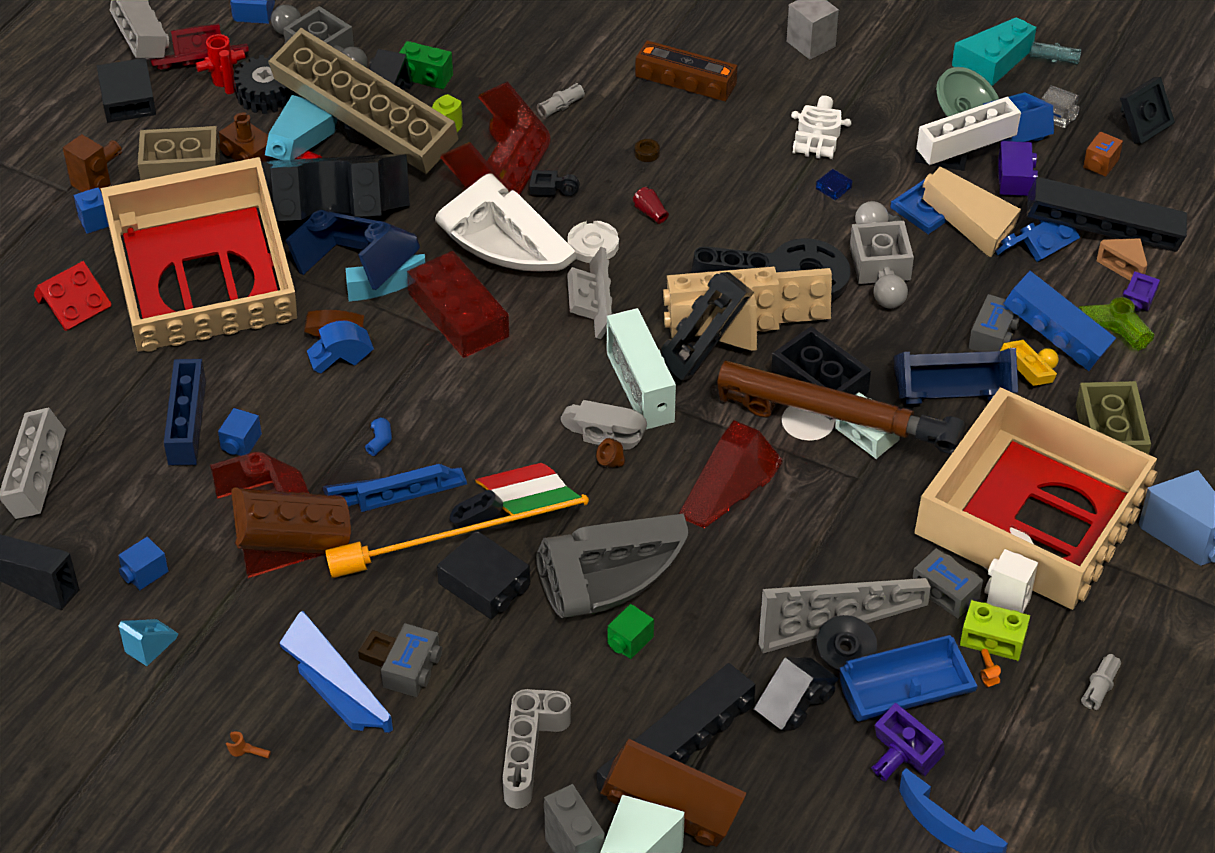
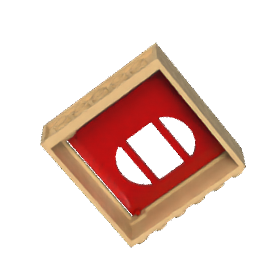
M260 157L101 188L137 352L154 351L158 347L168 345L179 346L187 341L207 340L212 336L220 334L231 335L239 330L259 329L268 324L287 323L292 319H297L295 290ZM256 208H259V211H260V215H261V219H262L264 231H265V234H266V238H267V242H268V246H269L270 253H268V251H267L265 239H264V236H263V232H262V228H261V224H260V220H259V216H258V212H257V209H256ZM121 235L124 236L143 319L139 317ZM228 253L237 255L245 260L254 273V286L248 297L238 299L227 256ZM219 255L230 301L193 308L182 262ZM170 265L175 266L185 307L183 311L176 312L170 309L163 302L159 294L161 276ZM272 269H275L277 281H278L279 288H280L279 291H278V289H277V285H276V282H275V278H274V274H273V270H272Z
M1000 387L921 496L915 534L987 569L990 568L994 558L999 560L1004 549L1036 561L1038 566L1032 591L1073 610L1079 600L1084 602L1091 589V585H1089L1091 581H1098L1104 568L1102 566L1103 562L1109 563L1116 550L1114 546L1116 542L1120 544L1123 542L1128 531V523L1132 525L1135 523L1140 513L1139 506L1144 505L1147 489L1153 485L1158 472L1154 470L1157 458ZM1063 486L1073 489L1091 502L1096 514L1081 509L1039 488ZM1034 497L1091 524V527L1077 547H1073L1015 519L1028 498ZM1010 528L1017 529L1029 535L1030 538L1068 556L1061 558L1011 534Z

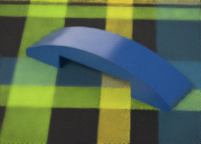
M907 768L902 772L899 788L902 798L913 816L933 836L960 853H1006L1008 845L1006 841L983 824L973 832L929 799L930 785Z

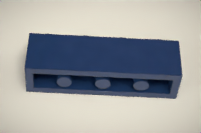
M174 359L164 436V447L168 465H197L206 386L202 359Z

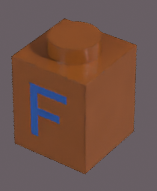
M1099 132L1086 150L1083 168L1107 176L1119 161L1123 140Z

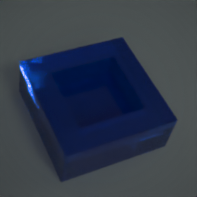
M831 169L816 181V189L835 201L852 188V180L834 169Z

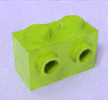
M971 600L963 626L960 646L979 651L988 649L990 654L1019 661L1027 634L1030 615Z

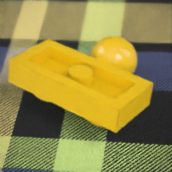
M1024 340L1003 344L1000 351L1016 348L1017 370L1025 377L1026 381L1033 386L1054 381L1057 373L1053 368L1057 366L1059 358L1053 349L1046 348L1037 354Z

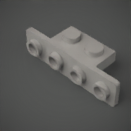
M603 247L599 248L591 260L590 273L572 267L567 274L570 312L594 319L595 338L602 339L606 333L607 316L612 315V297L610 296L609 289L611 279L608 277L609 260L607 259L606 248Z

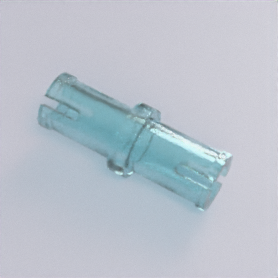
M1032 41L1030 57L1051 59V62L1059 60L1079 64L1081 49L1060 46V43L1052 45Z

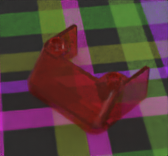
M507 81L478 96L493 114L489 123V130L498 142L488 160L486 161L471 142L443 153L440 157L467 188L490 173L509 192L514 190L520 194L532 175V170H535L550 144V134L547 128Z
M253 452L210 465L217 499L232 495L231 490L236 487L252 489L268 483H273L276 491L309 493L301 472L297 468L262 452ZM242 549L248 578L323 555L320 553Z

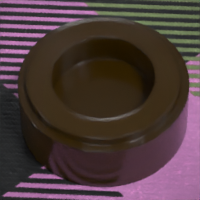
M642 139L635 144V157L639 161L653 162L659 158L660 146L656 141Z

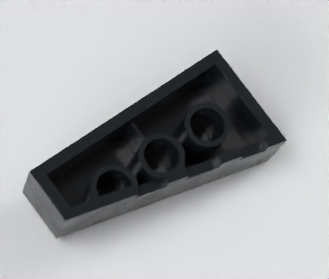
M378 49L375 58L370 60L369 70L402 90H405V88L411 89L413 81L406 54ZM344 124V130L347 132L350 143L374 148L379 147V144Z

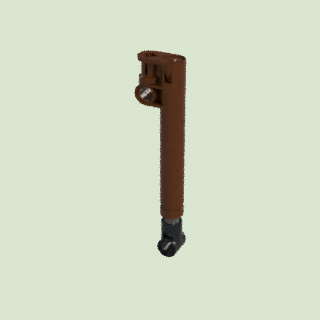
M727 360L723 362L718 376V390L721 402H727L728 399L740 402L743 406L748 407L751 413L760 417H769L775 403L882 432L895 433V435L904 438L912 434L915 435L917 440L933 443L938 450L946 454L954 452L964 438L968 428L967 424L957 417L947 416L943 420L927 415L917 417L914 416V411L910 409H900V407Z

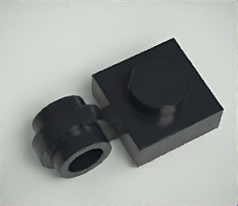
M532 170L529 185L530 195H555L556 189L559 188L564 195L572 196L578 192L580 182L572 174L558 177V171Z

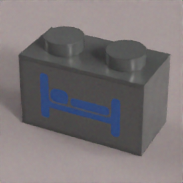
M987 295L971 330L969 349L978 352L1000 351L1004 343L1012 341L1013 333L1011 331H1017L1021 317L1003 304L1006 299Z
M937 548L914 568L912 579L926 578L931 586L929 599L957 619L969 609L971 600L977 601L980 599L983 579Z
M404 623L381 669L383 688L418 697L421 688L426 687L429 683L433 664H437L442 655V646H439V635L437 632Z

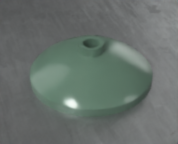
M950 68L940 76L937 82L938 101L947 117L999 99L990 83L980 74L968 68Z

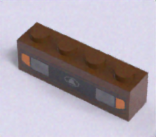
M647 40L636 56L635 76L726 102L737 84V65Z

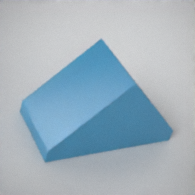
M157 619L121 621L119 624L125 652L145 666H148L175 641L179 634Z

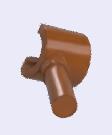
M238 731L230 733L231 739L235 744L226 743V746L232 756L238 757L246 752L269 759L271 751L246 743L243 735Z

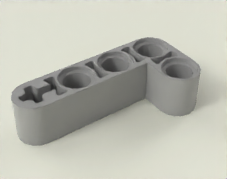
M525 689L516 692L512 698L503 771L504 801L512 808H523L531 802L539 731L559 732L570 726L571 702L569 696L564 692ZM516 781L521 782L519 787H516Z

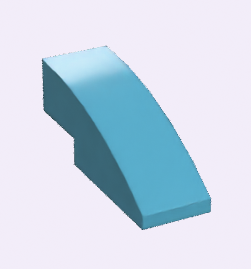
M425 254L413 255L377 290H372L363 267L346 268L349 302L383 296L401 290L425 278Z

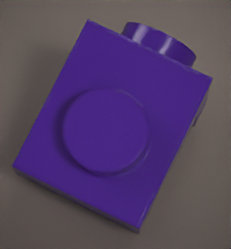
M1134 271L1127 290L1125 289L1123 292V303L1135 311H1141V309L1149 311L1160 285V280Z

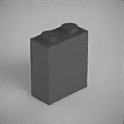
M573 784L544 797L545 839L554 853L601 852L604 844V832Z

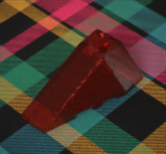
M733 420L720 438L679 514L684 513L685 520L702 528L707 527L727 513L729 507L738 500H745L755 488L760 485L763 487L769 483L782 465L783 459L759 430Z

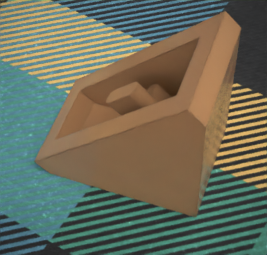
M1110 239L1100 242L1097 262L1130 281L1134 271L1142 274L1146 273L1147 261L1141 239Z

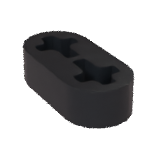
M492 490L484 491L456 505L450 514V520L458 528L486 522L501 512L503 501Z

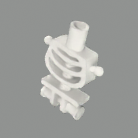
M821 96L817 107L806 105L801 114L797 111L792 112V118L799 119L798 131H796L793 145V154L796 152L804 153L806 157H809L810 152L816 153V158L820 159L821 156L833 159L837 138L840 136L841 125L848 127L851 125V120H841V110L832 109L833 100L831 97Z

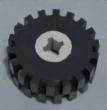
M259 55V59L251 57L248 63L243 61L241 68H236V73H234L236 97L238 103L243 105L244 109L249 110L252 108L254 113H257L258 110H262V114H268V110H272L275 113L278 112L279 107L284 109L292 95L297 96L296 92L274 79L268 62L274 55H269V58Z

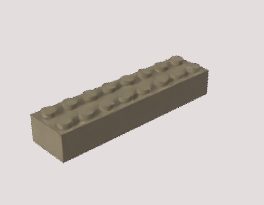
M300 28L268 61L276 81L393 154H407V162L425 174L432 169L458 140L453 120L303 28Z

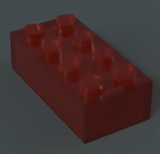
M450 251L407 271L410 296L463 358L509 337L508 313L454 251Z

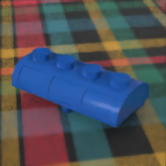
M951 635L846 661L844 667L839 669L844 696L853 716L858 722L884 715L895 702L903 709L975 692L977 689V684L954 637H951Z

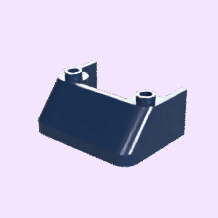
M324 210L314 212L303 225L286 239L297 269L302 275L336 244L362 249L363 251L358 256L372 290H377L420 248L415 234L389 223Z
M1016 348L993 352L917 355L903 352L894 356V370L899 398L905 399V404H921L922 398L988 396V401H991L1000 387L1012 393H1018Z

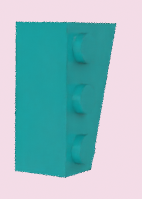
M1016 17L956 42L952 66L973 70L993 86L1033 50L1037 27Z

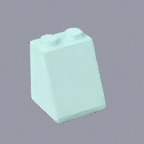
M622 795L600 853H681L683 849L685 812Z

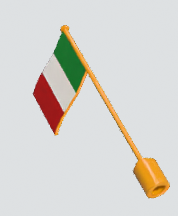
M543 463L475 479V482L486 490L495 492L503 501L502 509L509 513L510 516L369 551L368 546L362 547L360 541L327 549L325 551L332 578L367 570L366 564L371 563L372 556L582 503L585 506L588 504L589 499L586 495L582 494L581 497L568 488L555 471Z

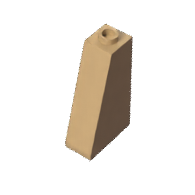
M939 167L934 174H928L923 183L925 191L922 199L939 214L944 215L948 222L990 257L1000 247V241L1006 238L1016 226L1021 211L1020 208L942 167Z

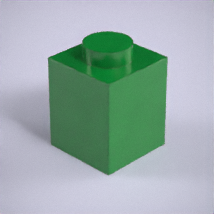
M632 604L608 625V645L616 653H622L629 659H632L654 637V619Z

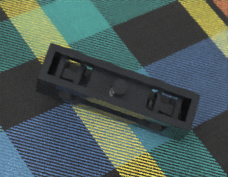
M730 272L717 273L711 278L707 285L709 287L708 291L704 296L701 295L695 300L692 305V313L688 318L685 317L676 327L678 332L674 338L667 340L660 350L667 368L681 380L691 379L754 294V291ZM716 306L721 309L726 307L723 313L718 312L694 346L691 343L685 345L688 340L694 338Z

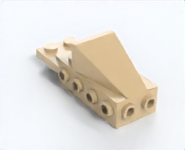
M775 267L667 275V289H663L664 306H668V312H664L665 328H670L672 338L678 332L676 327L685 317L688 318L692 313V305L695 300L701 295L704 296L708 291L709 287L707 285L711 278L721 272H730L754 291V294L721 337L720 342L753 351L757 350V331L778 330L779 323L831 319L832 273L830 268L776 272ZM716 306L695 336H702L718 312L723 313L726 307L721 309Z

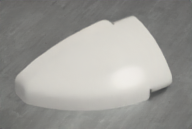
M490 173L480 178L449 202L435 217L437 224L460 246L477 257L493 264L522 271H558L566 268L577 259L576 251L514 190L509 192Z

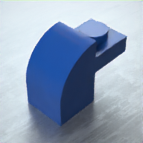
M336 321L319 329L321 339L309 348L307 353L313 370L321 374L340 357L355 366L374 348L367 330L350 321Z

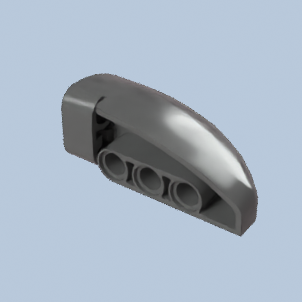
M684 513L586 526L577 529L572 535L543 538L537 551L536 563L542 586L555 612L561 618L606 611L639 596L667 571L687 539L688 527Z

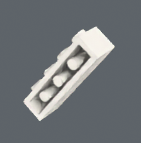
M1008 97L925 124L919 127L916 149L926 162L931 165L1017 135L1021 112Z

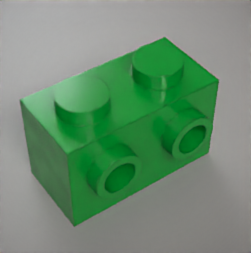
M406 41L399 52L406 54L412 81L415 83L444 90L453 76L452 52Z

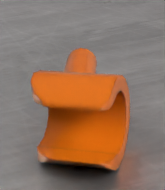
M983 649L981 654L986 669L981 670L980 676L983 684L986 687H990L1000 683L999 675L1001 669L992 662L988 649Z

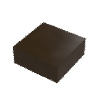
M372 630L358 651L359 659L383 667L396 638Z

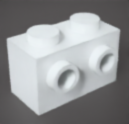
M1004 549L999 560L993 559L988 571V575L992 577L988 580L985 588V593L988 594L987 603L992 606L1023 613L1031 599L1038 562Z

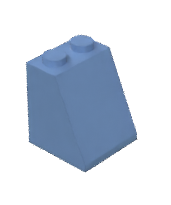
M1197 470L1148 487L1139 521L1140 528L1200 566L1210 562L1215 563V491L1202 474Z

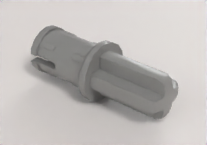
M1108 654L1104 657L1097 672L1092 673L1090 676L1091 683L1081 699L1083 705L1089 709L1093 707L1094 710H1098L1107 691H1110L1114 686L1113 679L1121 665V660L1113 654Z

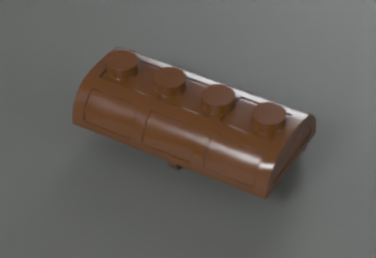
M237 487L231 490L237 537L235 544L238 549L326 554L325 550L349 543L351 535L347 501L340 495L256 490Z

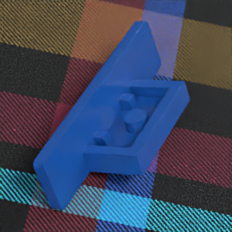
M1039 220L1041 224L1035 226L1034 223H1031L1021 229V235L1016 237L1013 233L1001 240L1002 246L995 250V252L999 255L1024 241L1036 262H1039L1073 243L1080 236L1073 227Z

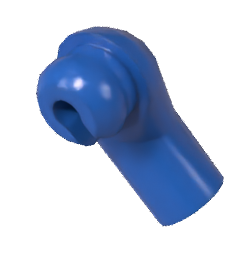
M385 418L375 419L371 423V428H374L373 433H375V437L365 445L366 451L371 456L379 453L392 440L391 425Z

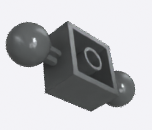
M288 4L280 5L273 11L271 16L272 26L276 32L284 35L285 44L300 28H303L367 68L368 58L365 52L358 47H354L352 26L322 7L318 6L302 17L297 8Z

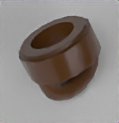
M606 438L600 443L596 454L599 464L609 468L615 466L622 467L625 463V457L621 442Z

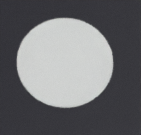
M790 406L782 415L784 429L793 437L801 440L821 439L833 430L835 424L834 418L829 420L823 415Z

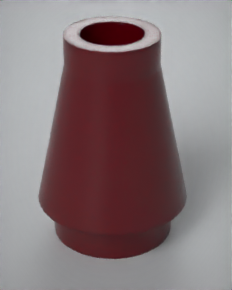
M643 187L633 196L635 208L652 218L657 224L663 223L668 218L669 213L665 210L653 189Z

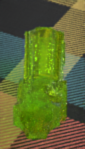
M1118 297L1107 305L1079 306L1082 312L1103 328L1120 333L1138 351L1146 348L1154 339V333L1135 314V305L1130 299Z

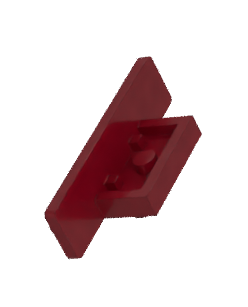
M219 23L171 30L175 54L164 56V58L151 59L152 66L157 65V69L172 67V63L181 62L182 65L195 64L196 59L208 57L206 40L212 35L221 34ZM247 44L230 46L234 52L241 49L244 52L249 51Z

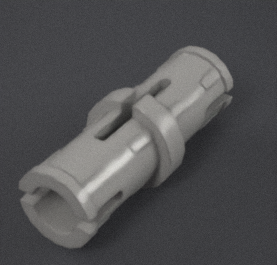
M575 83L566 90L555 92L551 98L537 104L538 114L545 119L559 110L564 111L571 103L584 97L585 93L582 86Z

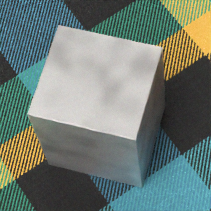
M797 0L789 4L787 42L809 60L836 46L839 9L827 0Z

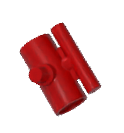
M222 34L212 35L206 40L208 57H205L204 61L196 63L197 71H211L212 83L215 86L224 87L226 94H233L235 92L233 65L237 64V61L245 59V53L243 49L235 52L231 50L227 36Z

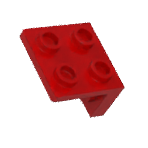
M84 261L37 285L33 295L39 304L44 301L48 303L66 331L111 307V302Z

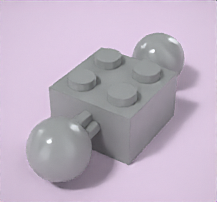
M869 201L862 204L856 212V224H852L850 250L858 283H875L873 291L875 300L879 305L892 309L902 305L907 298L908 288L905 280H911L914 256L905 222H888L889 215L887 209L879 202Z

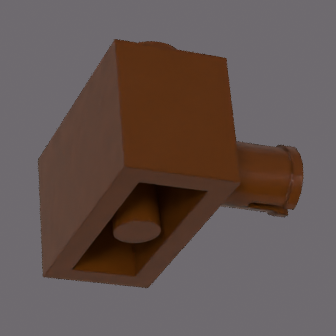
M247 113L236 114L234 122L219 131V146L226 156H230L236 161L260 157V161L276 160V158L265 155L269 135L250 123V115H247Z
M83 134L65 145L63 151L71 186L81 192L98 187L101 191V188L109 187L111 183L107 163L122 154L121 146L116 141L111 140L103 147Z

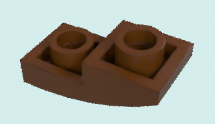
M340 310L309 311L306 315L304 332L321 337L319 329L336 321H350L363 328L364 315Z

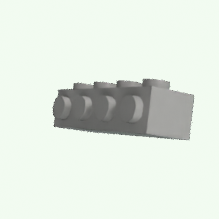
M111 0L110 12L135 58H146L148 60L164 58L165 48L169 46V36L164 32L162 24L157 20L154 10L149 6L148 0Z

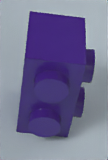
M1001 141L998 156L1000 194L1028 196L1036 177H1038V171L1033 170V168H1036L1037 154L1032 153V142Z

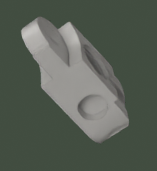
M583 400L580 406L574 404L567 406L561 416V422L566 428L572 432L583 434V441L600 445L606 438H611L621 442L623 450L635 447L647 428L646 419L635 410Z

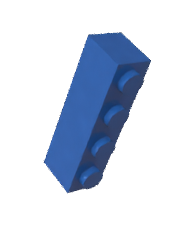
M1031 271L1013 288L1003 303L1013 313L1021 317L1088 371L1091 370L1116 339V337Z

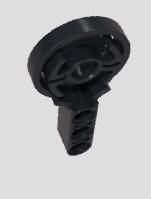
M809 238L785 242L772 253L703 246L695 250L691 273L775 267L776 272L830 268L833 283L831 286V301L836 300L845 292L851 272L849 262L841 251L831 244Z

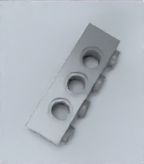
M49 407L24 414L0 488V500L15 519L41 514L66 429Z

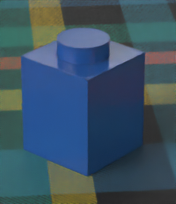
M99 187L74 195L78 217L86 234L109 227Z
M233 408L218 431L221 450L247 458L262 435L259 415Z
M148 537L118 555L121 568H119L120 575L125 582H132L139 590L169 572L165 553Z

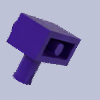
M896 702L875 724L877 738L888 746L889 750L871 769L877 776L881 774L880 779L885 782L903 762L908 763L921 775L925 776L945 754L943 741Z

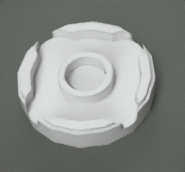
M586 221L579 223L568 233V244L576 251L577 260L590 263L600 247L606 248L607 259L612 258L619 249V238L616 229L610 224L602 221H593V223L587 224Z

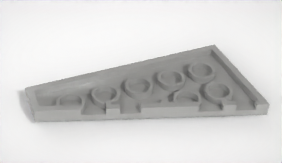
M926 578L763 589L759 646L763 653H767L817 638L822 625L829 619L840 615L854 616L869 623L927 606L931 586Z

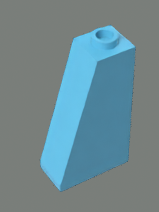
M292 95L269 132L265 155L280 160L295 159L335 133L338 119L307 99Z

